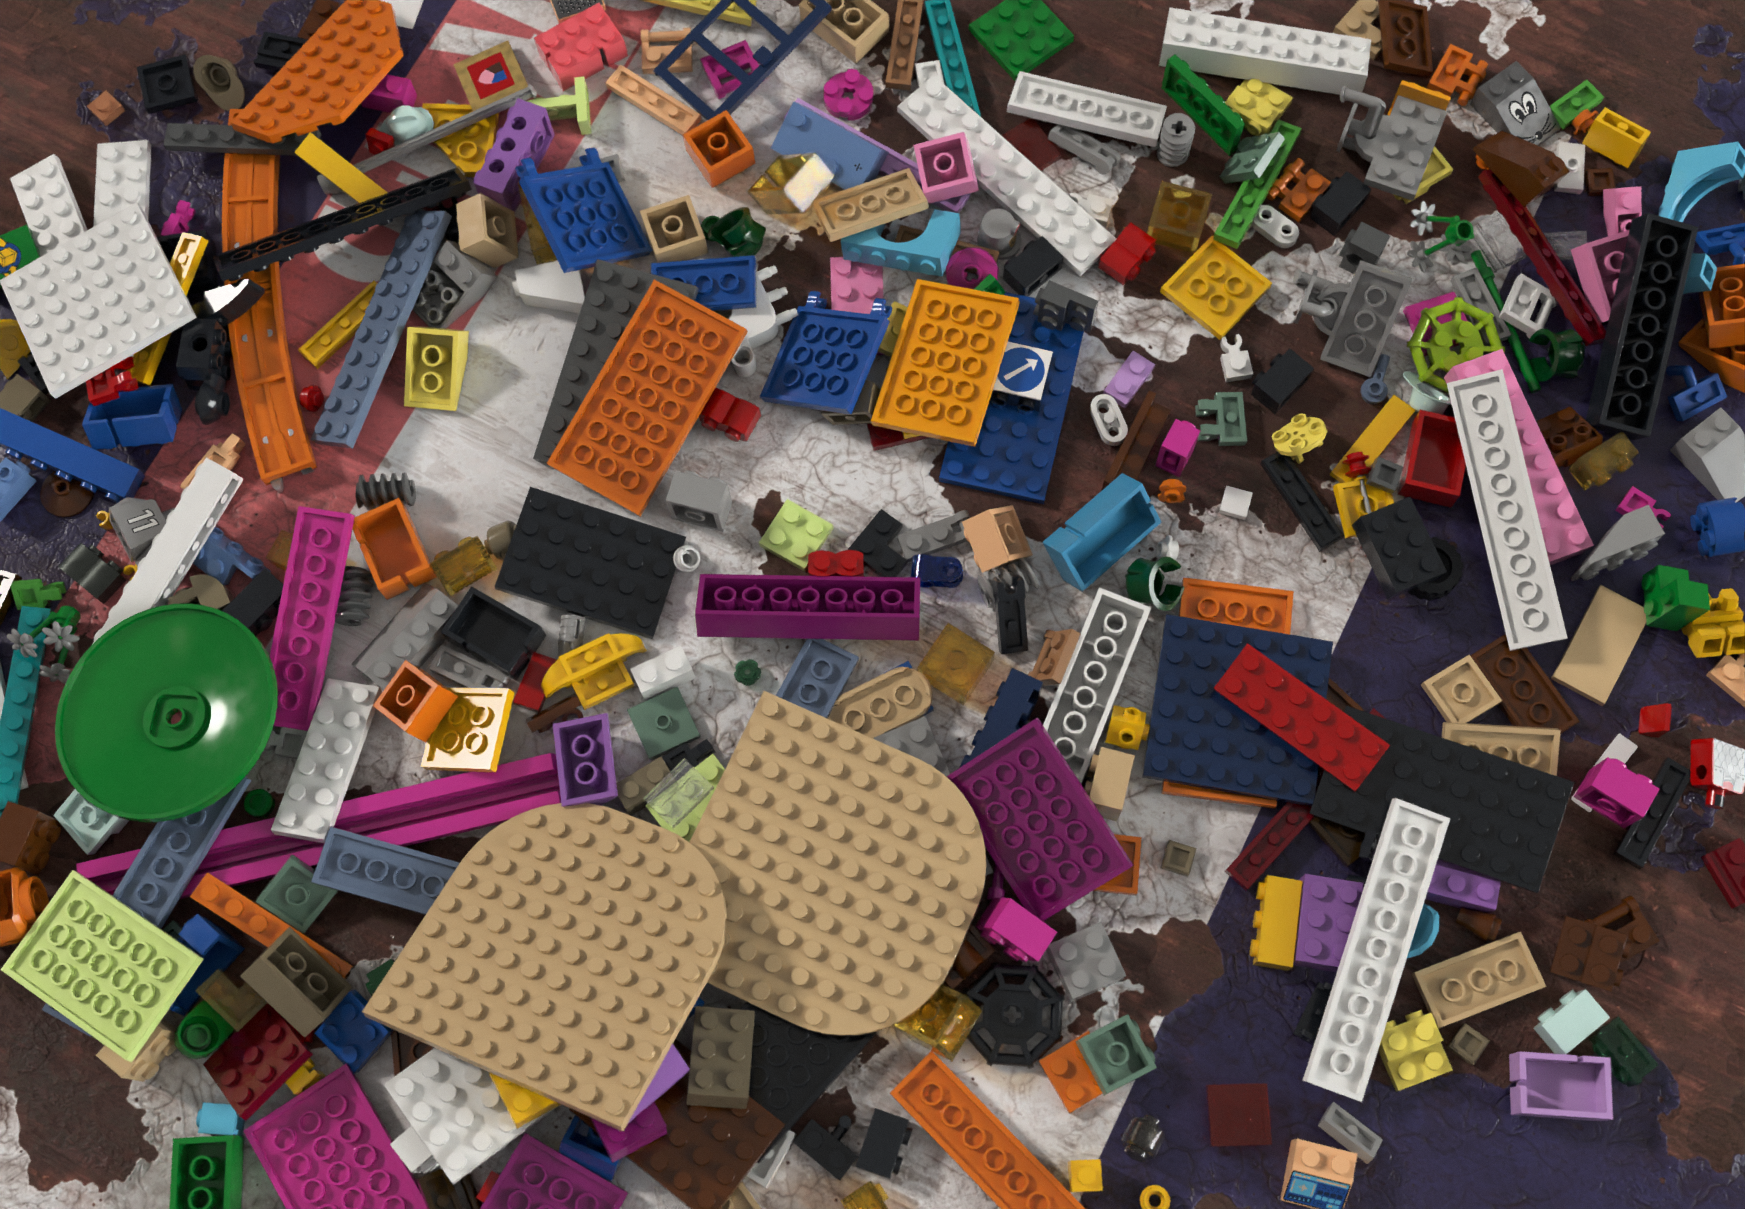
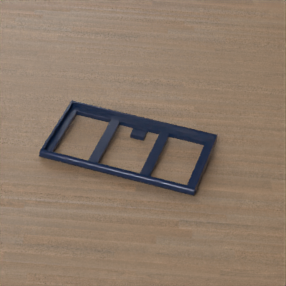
M721 0L661 61L653 72L707 121L725 110L731 115L832 11L831 5L825 0H807L815 9L788 35L749 0ZM733 2L781 43L772 53L763 45L756 51L752 57L760 65L750 75L702 34ZM694 42L742 83L715 112L667 70Z

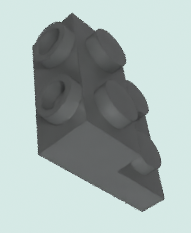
M1049 280L1046 288H1040L1036 296L1035 303L1037 304L1033 314L1038 316L1037 321L1047 329L1062 331L1065 323H1067L1077 331L1084 330L1090 333L1094 326L1099 301Z

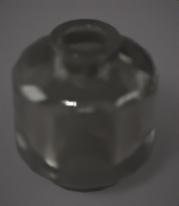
M1144 1115V1117L1136 1116L1131 1118L1121 1138L1125 1154L1138 1162H1146V1160L1156 1158L1165 1140V1132L1160 1127L1159 1120L1153 1116Z

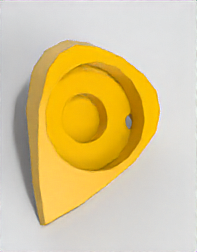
M0 319V369L5 377L9 379L20 367L17 360L23 356L27 357L31 350L18 321Z

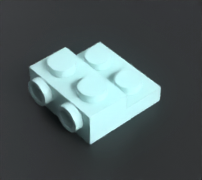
M76 789L54 814V817L87 855L95 854L111 834L119 833L129 821L99 809L87 801Z

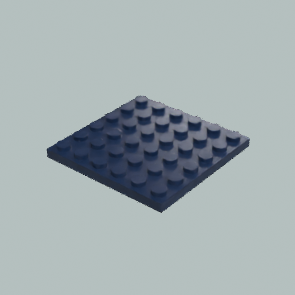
M1166 614L1142 778L1312 806L1315 799L1319 766L1217 693L1213 688L1248 643L1326 699L1333 641Z

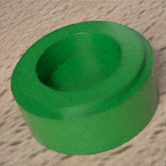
M264 789L252 790L244 800L246 812L255 818L267 817L275 806L274 797Z

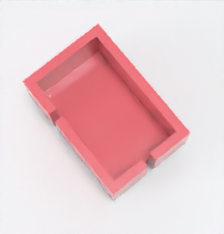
M600 3L534 37L540 57L552 72V75L563 91L575 85L574 77L584 76L587 79L604 69L599 50L603 49L608 66L628 56L624 38Z

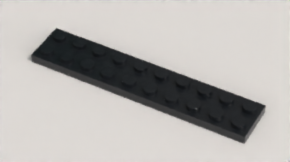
M456 167L212 257L222 281H235L242 278L244 273L252 270L254 272L265 270L269 267V264L277 261L280 263L287 262L293 259L296 254L314 252L319 249L320 245L328 242L329 244L341 242L347 235L363 234L369 230V227L377 224L379 226L390 224L396 217L402 215L403 217L412 216L418 212V209L426 206L428 208L436 207L445 199L461 198L466 195L467 191L472 189L469 180Z

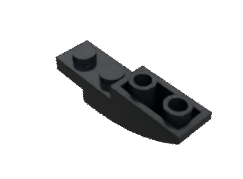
M239 279L236 283L217 286L213 290L204 292V302H196L191 307L197 319H216L223 328L247 312L264 295L265 290L250 279ZM183 326L174 330V332L182 333Z

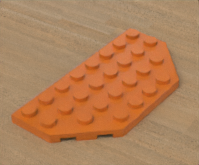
M346 0L297 53L287 61L281 70L271 78L265 87L255 95L248 105L239 112L231 122L233 129L274 144L283 141L282 136L292 133L301 136L317 131V126L331 122L334 126L343 123L404 56L392 4L381 0Z

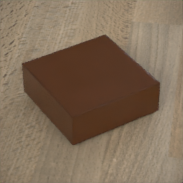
M1613 168L1586 169L1584 178L1587 196H1603V189L1616 188Z

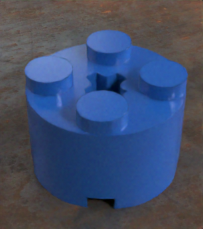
M1736 497L1699 503L1696 514L1691 515V527L1693 531L1699 532L1701 539L1698 541V551L1701 556L1714 557L1745 551V508L1741 502L1735 503Z

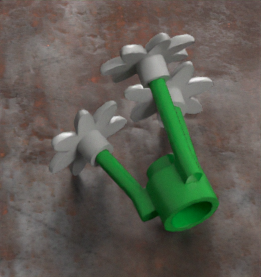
M1421 201L1419 210H1411L1416 219L1410 223V226H1418V235H1422L1425 229L1428 232H1433L1432 222L1450 223V225L1447 227L1445 234L1441 235L1443 242L1429 249L1425 248L1424 241H1420L1418 245L1415 241H1411L1412 250H1409L1407 255L1414 258L1412 267L1419 265L1420 270L1425 273L1426 266L1433 267L1429 257L1438 250L1448 251L1447 261H1451L1455 255L1459 261H1464L1463 252H1470L1472 250L1470 246L1464 244L1467 240L1474 238L1472 224L1467 220H1460L1458 215L1454 217L1433 215L1435 204L1427 208L1426 203Z
M62 606L57 613L51 612L47 619L30 634L23 633L20 635L13 628L11 630L12 634H7V638L14 643L12 649H20L24 658L29 657V655L37 657V653L33 650L37 648V645L33 642L34 638L43 631L45 635L49 636L43 642L45 644L55 643V651H61L58 662L53 664L51 668L40 665L42 671L39 674L43 677H50L51 682L59 680L66 684L71 670L65 669L64 662L68 650L73 651L75 648L72 642L80 640V637L74 634L77 631L76 625L81 619V614L71 606ZM53 623V629L46 628Z

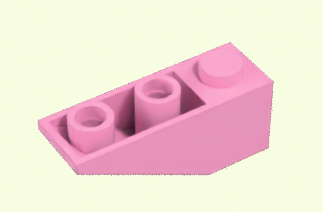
M1641 186L1603 189L1604 220L1608 236L1630 230L1632 219L1642 216Z

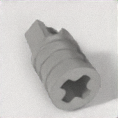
M578 615L561 616L558 657L583 645L585 617Z

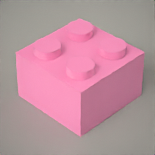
M964 132L914 145L923 193L929 204L979 191L969 142Z

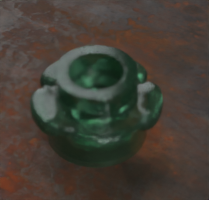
M752 659L742 660L735 666L736 672L734 677L737 682L745 686L755 684L761 677V669L758 668V663ZM746 670H749L750 673H749V674H745V671H746Z

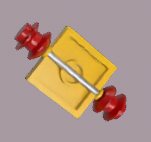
M1363 452L1348 454L1346 456L1347 460L1342 462L1343 465H1348L1350 469L1345 473V476L1354 479V481L1338 483L1333 486L1345 539L1357 537L1352 524L1360 517L1394 503L1392 494L1366 484L1368 480L1366 475L1370 473L1372 467L1366 466L1365 461L1370 457L1369 455H1363Z

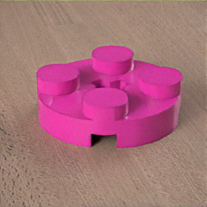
M849 69L846 72L838 73L825 83L824 104L832 116L838 119L843 117L848 118V120H857L870 111L874 97L873 86L857 70ZM852 92L853 99L843 98L844 93Z
M967 247L956 252L948 261L946 267L947 284L975 289L989 274L998 281L999 268L995 259L987 251L981 248ZM975 267L979 277L969 281L967 279L968 273L965 270Z

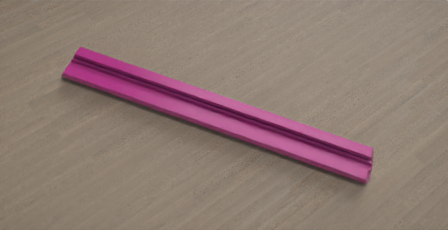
M548 753L497 766L496 773L467 772L343 801L334 828L404 847L502 824L526 811L561 803L556 754ZM275 817L223 829L220 831L180 899L190 897L207 872L230 887L274 877L292 854L310 867L315 868L325 843L275 835L271 831ZM141 849L76 864V872L113 895Z

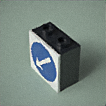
M1008 342L990 400L994 404L1001 406L1007 404L1017 406L1020 410L1027 412L1039 411L1053 352Z

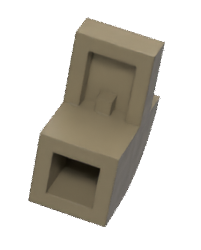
M209 575L189 577L193 587L180 589L174 596L167 598L169 604H197L220 611L234 599L231 592L221 582Z

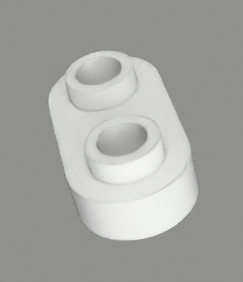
M1261 205L1251 223L1257 232L1280 248L1292 247L1299 236L1297 225L1268 205ZM1261 215H1267L1269 218L1265 219ZM1282 230H1288L1290 233L1285 234Z
M1108 394L1097 395L1091 402L1090 414L1104 443L1110 446L1120 445L1127 435L1128 427L1119 406L1112 396ZM1105 408L1108 412L1101 413L1098 409ZM1116 431L1118 435L1111 436L1109 432Z

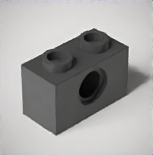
M1361 222L1357 231L1351 229L1344 242L1345 244L1339 256L1343 257L1339 267L1355 274L1360 260L1376 265L1390 235Z

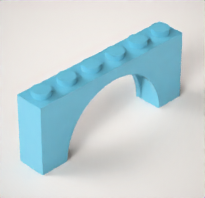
M1731 142L1678 151L1675 162L1671 167L1672 172L1669 182L1665 187L1662 205L1659 207V216L1683 222L1691 208L1703 196L1723 184L1743 179L1745 174V150L1740 143ZM1692 253L1683 293L1711 291L1717 267L1706 253Z

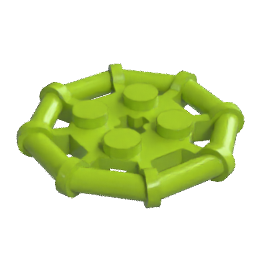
M1455 297L1452 301L1430 309L1424 308L1421 311V318L1410 341H1407V348L1411 351L1419 374L1418 379L1449 394L1445 379L1433 374L1436 369L1442 370L1447 374L1453 366L1481 357L1483 353H1492L1503 349L1505 353V347L1502 346L1493 320L1494 315L1463 301L1462 297ZM1452 312L1451 321L1443 324L1437 321L1436 317ZM1461 312L1479 321L1475 325L1471 322L1461 320ZM1430 325L1433 329V334L1427 342H1423L1422 339ZM1483 326L1490 346H1484L1479 330ZM1452 340L1460 344L1461 348L1458 355L1455 351H1450L1449 347L1453 345ZM1422 349H1426L1431 362L1429 367L1425 361Z

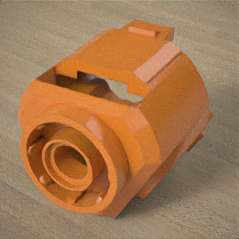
M18 867L0 871V947L21 942L49 903L48 894L42 881L36 876L28 877L26 872Z

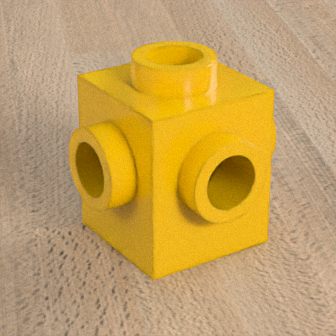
M1113 705L1105 742L1117 745L1122 749L1138 750L1141 740H1147L1150 728L1149 724H1145L1146 713L1134 707L1124 708Z

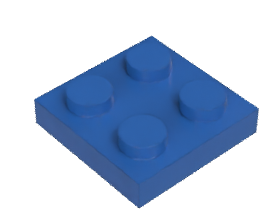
M356 989L348 992L315 1032L320 1040L343 1064L347 1063L353 1074L360 1072L394 1031L392 1028L365 1017L362 1011L368 1002Z

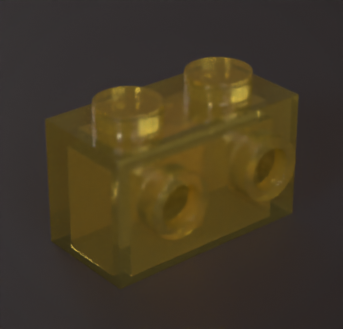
M1622 431L1579 457L1569 468V471L1584 491L1594 485L1602 486L1612 478L1611 475L1618 471L1621 474L1634 465L1632 460L1639 452Z

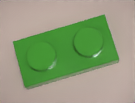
M1585 80L1549 107L1560 127L1565 129L1583 110L1588 109L1590 111L1600 104L1604 96L1588 80Z

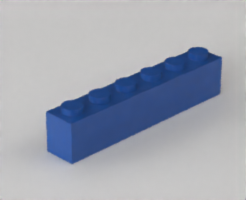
M0 408V447L6 449L5 453L18 460H21L22 457L31 460L30 464L43 471H46L47 468L56 471L55 475L65 481L77 480L81 482L80 486L90 492L102 491L106 493L105 497L115 503L120 502L126 497H135L145 478L140 469Z

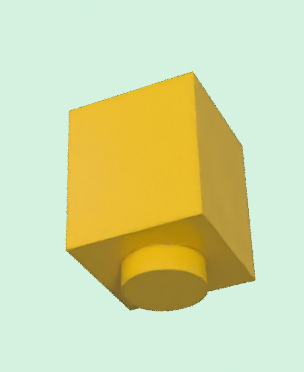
M1101 1159L1068 1161L1070 1192L1103 1191Z

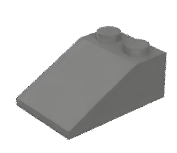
M1720 407L1682 437L1670 451L1717 500L1736 497V503L1745 496V434L1741 427Z

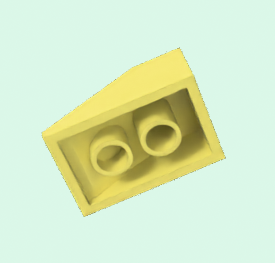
M420 326L407 327L404 406L457 411L468 358L469 331Z

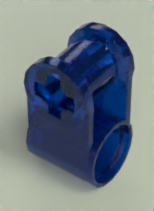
M925 554L914 555L912 557L911 577L920 578V587L955 588L963 580L962 564L954 557H939ZM949 569H954L952 576H947Z

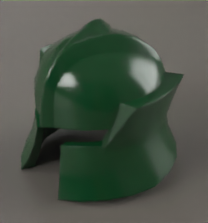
M741 207L728 212L718 219L709 229L708 238L724 246L727 253L733 257L755 256L762 247L766 227L753 220L748 207Z
M1542 328L1531 336L1529 341L1535 344L1547 345L1551 341L1547 352L1552 367H1549L1545 357L1529 359L1537 380L1546 381L1554 376L1572 379L1578 376L1577 371L1584 365L1586 345L1582 343V338L1576 331L1568 329L1555 333Z
M1162 557L1157 561L1144 558L1136 559L1128 568V574L1125 575L1129 599L1146 606L1153 605L1163 611H1170L1179 602L1185 586L1166 584L1162 595H1159L1165 578L1159 568L1165 573L1177 570L1182 566L1171 557Z

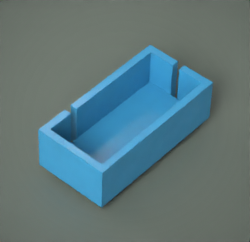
M1123 473L1120 474L1065 522V529L1059 527L1042 542L1065 582L1083 592L1161 523L1153 504L1149 503L1151 500L1141 482Z

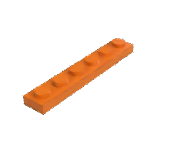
M208 872L190 896L267 947L291 927L344 979L354 967Z

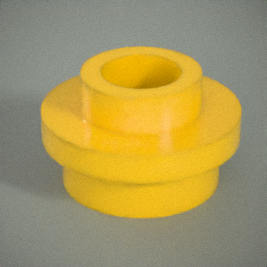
M1148 1186L1141 1192L1140 1206L1142 1209H1168L1170 1206L1169 1194L1161 1186ZM1151 1195L1159 1197L1160 1203L1158 1206L1153 1207L1149 1203Z

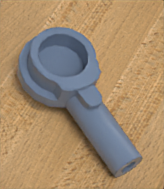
M1386 354L1380 355L1373 378L1367 379L1361 386V396L1369 404L1381 403L1387 396L1388 389L1383 379L1390 356Z

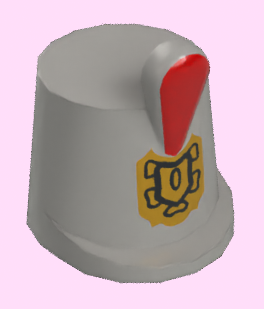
M998 208L988 211L982 218L977 237L978 246L1000 251V260L1015 256L1020 250L1022 243L1021 235L1018 231L1020 222L1014 220L1012 214L1004 209Z

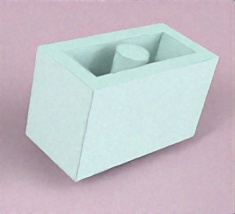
M1586 989L1579 992L1569 991L1559 999L1562 1005L1556 1010L1552 1008L1547 1009L1537 1018L1540 1023L1533 1029L1554 1054L1566 1055L1610 1018Z

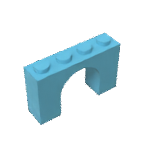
M934 209L925 231L916 239L908 242L896 243L883 239L881 234L886 223L844 237L840 241L844 260L942 277L961 234L959 213Z

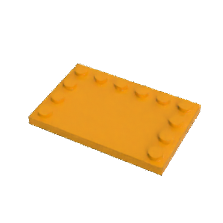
M917 279L871 418L872 425L975 447L1019 308V298Z

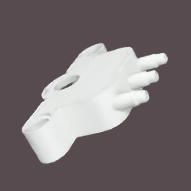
M774 265L756 272V308L714 311L720 315L730 314L729 320L746 328L748 331L731 360L734 371L741 377H749L757 369L752 349L774 339L778 334L779 325L798 316L795 308L777 315L771 302L781 299L782 296L788 294L786 287H782L766 293L761 281L778 272ZM744 358L750 359V360H749L747 363H745V364H739V363H738L741 359H744Z

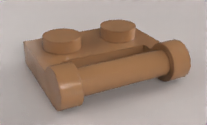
M1074 629L1056 632L1046 630L1043 637L1045 642L1033 671H1030L1028 675L1042 681V686L1061 684L1081 633Z

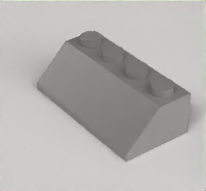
M424 583L353 661L352 665L384 691L405 660L420 668L445 641L446 638L441 631L458 605L440 590L428 583Z

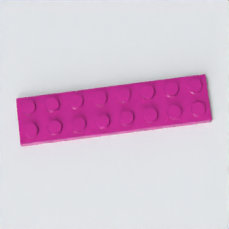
M298 507L270 652L278 689L277 711L273 726L308 731L321 697L335 624V615L337 613L355 518L353 514Z

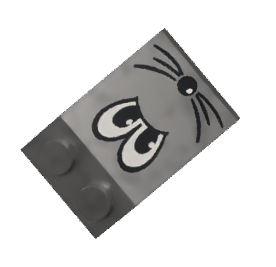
M1517 61L1480 86L1470 103L1497 133L1505 131L1537 146L1561 129L1536 81Z

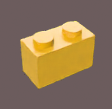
M1605 107L1594 120L1582 144L1588 146L1592 151L1612 159L1616 164L1628 168L1639 155L1651 131Z

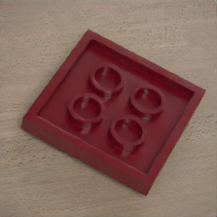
M266 1002L203 1065L238 1116L247 1121L313 1054L289 1022Z

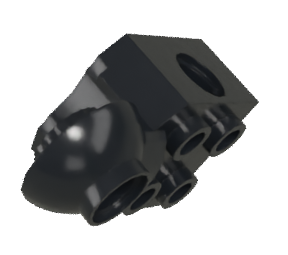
M195 318L183 325L176 369L178 376L185 380L190 390L198 391L195 396V410L204 425H209L217 421L221 416H227L229 413L230 399L228 393L224 392V390H226L227 380L231 378L230 360L232 350L230 337L216 319Z

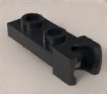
M1018 574L1013 575L1012 585L1005 589L1004 584L997 577H994L992 587L993 597L995 598L999 652L1003 655L1028 651L1024 579Z

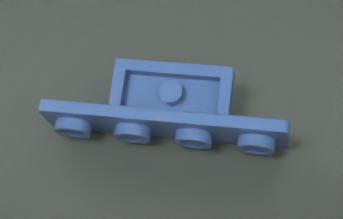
M214 527L193 562L204 573L216 578L223 585H229L237 567L252 579L266 568L260 559L252 557L244 551L242 545L231 541L218 527Z

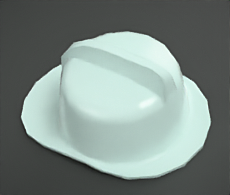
M402 105L393 110L391 115L383 121L380 131L393 136L395 146L433 130L434 121L432 115L426 109Z
M1404 371V378L1413 387L1409 403L1416 410L1414 412L1416 415L1420 410L1443 414L1446 408L1452 405L1450 397L1446 396L1441 390L1424 381L1421 382L1418 379V374Z

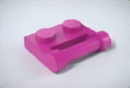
M746 40L721 50L743 70L750 68L753 72L759 66L758 62L753 59V53ZM710 55L700 58L701 65L718 100L726 97L725 94L736 90L742 84L737 79H733L721 85L719 80L732 74Z

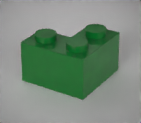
M1657 565L1642 576L1645 600L1644 613L1646 614L1647 626L1678 631L1710 610L1708 584L1689 581L1688 570Z

